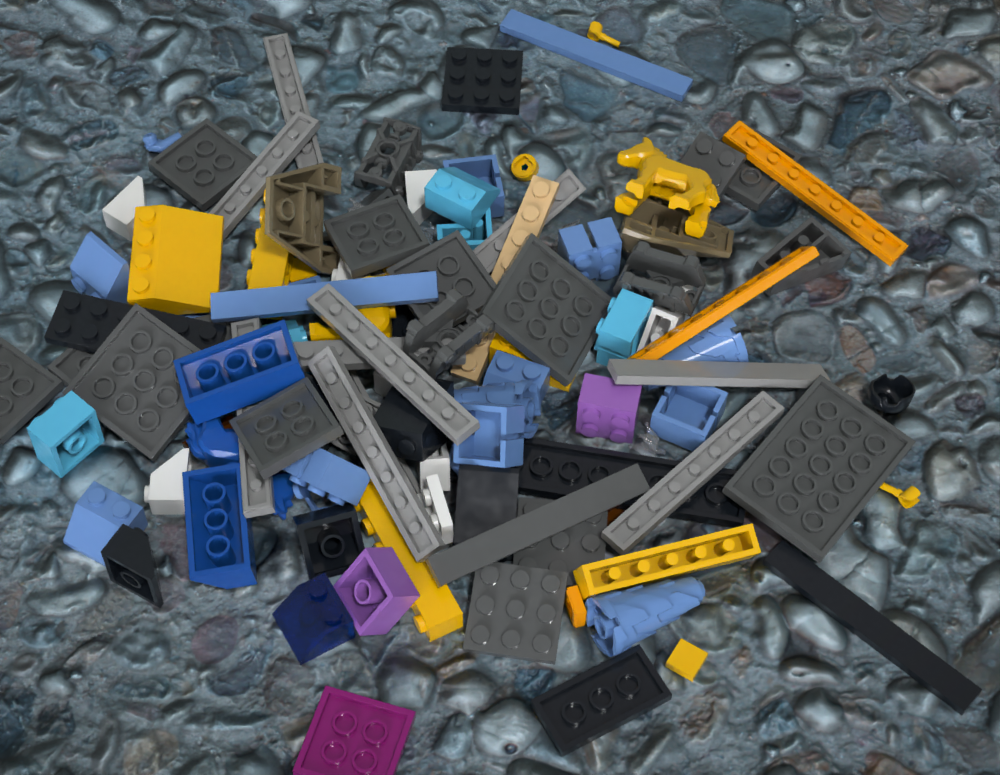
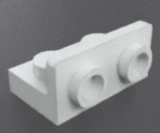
M438 474L426 476V489H422V493L417 495L445 545L453 543V522Z

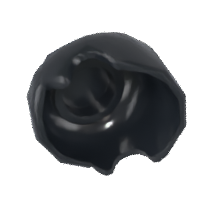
M883 374L871 381L867 394L874 408L884 413L896 414L904 411L909 406L916 390L913 383L903 375L890 379L887 377V374Z

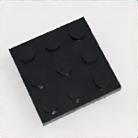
M447 47L442 111L519 115L523 51Z

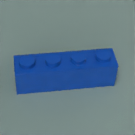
M285 320L173 360L185 405L196 425L270 398L306 377Z
M240 462L182 472L190 580L224 589L258 584L252 518L246 519L243 514Z

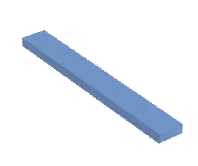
M513 9L509 11L500 24V31L680 102L683 101L693 84L692 78Z
M430 271L210 293L211 320L213 323L258 317L260 319L312 314L315 312L308 307L306 300L328 283L356 309L439 301L437 272Z

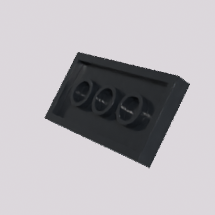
M640 644L531 699L530 705L563 757L670 701L672 693Z

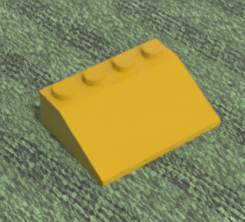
M167 205L135 207L127 293L128 303L130 305L137 303L144 308L176 315L210 313V293L220 292L224 217Z

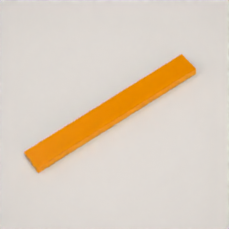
M739 120L723 135V142L745 154L747 160L890 267L907 250L909 245Z
M799 247L627 359L658 360L819 256L816 247Z

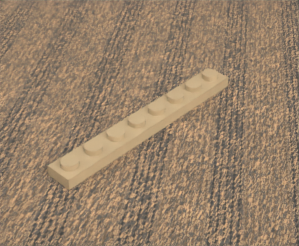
M533 175L491 274L496 284L525 238L531 233L537 238L540 237L559 191V183ZM496 331L486 335L479 345L475 344L465 352L466 363L464 365H453L450 372L451 375L478 385L489 359V346Z

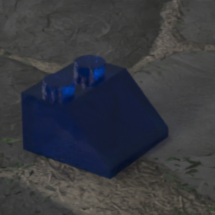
M322 573L298 585L272 613L275 622L300 665L356 637L354 620L326 573Z

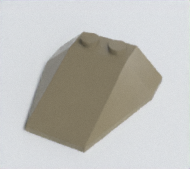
M319 163L266 177L265 235L316 272L332 275L333 269H338L340 255L335 247L323 245L324 196L341 194L342 167L328 163Z
M649 196L633 214L629 216L624 214L619 236L622 240V250L628 253L632 252L638 241H645L651 248L679 256L694 255L696 257L730 258L734 237L733 230L708 219L704 236L699 239L687 235L685 232V221L691 214L688 210L679 207L676 209L668 208L669 201Z

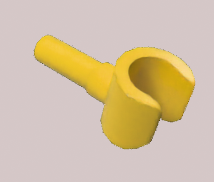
M595 21L590 23L587 34L588 39L596 42L599 40L605 41L617 48L620 46L621 42L602 33V24Z
M884 482L880 489L897 497L904 508H911L920 501L917 497L921 493L914 486H910L905 491H902Z

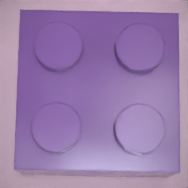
M585 373L578 400L575 433L590 438L600 437L610 439L616 443L625 442L632 444L639 415L642 385L615 384L613 378Z
M392 547L365 548L333 586L360 636L387 634L420 597L419 592Z

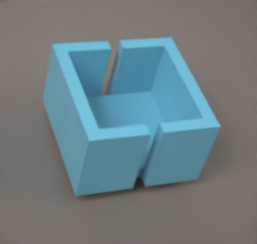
M623 288L617 298L613 297L607 309L608 315L606 319H600L595 332L599 335L594 346V350L597 351V363L607 366L609 359H627L636 353L651 314L654 300Z

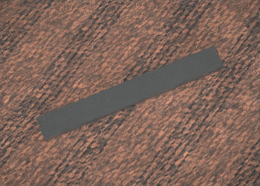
M638 463L430 556L425 561L438 588L639 497L650 490V487Z

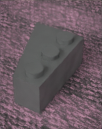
M811 216L756 262L749 278H753L799 247L815 246L819 256L764 291L768 296L843 269L852 252Z

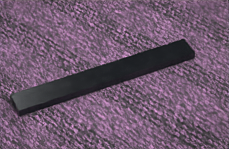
M782 540L764 559L763 565L959 714L963 715L980 695L982 689L785 541Z

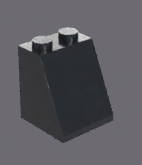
M436 378L435 381L454 398V381ZM393 385L374 415L392 451L399 458L423 462L450 440Z
M459 464L453 546L517 518L519 496L518 468ZM514 554L497 562L513 561Z

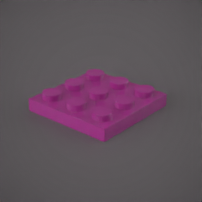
M325 685L294 765L293 775H395L416 718V711Z

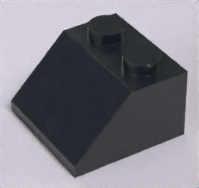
M349 502L345 503L344 506L335 505L292 516L310 582L344 574L365 549L356 509Z
M122 524L101 550L110 581L161 608L164 602L149 536L138 527L132 529Z

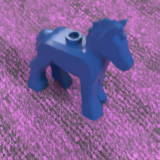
M220 416L198 425L195 424L194 420L193 423H187L185 432L189 438L186 439V442L195 458L202 460L209 467L240 462L238 436L234 429H224ZM279 471L273 475L276 513L272 514L278 515L282 520H285L286 513L288 512L287 508L293 506L291 500L295 496L293 492L294 482L289 480L290 473H280Z

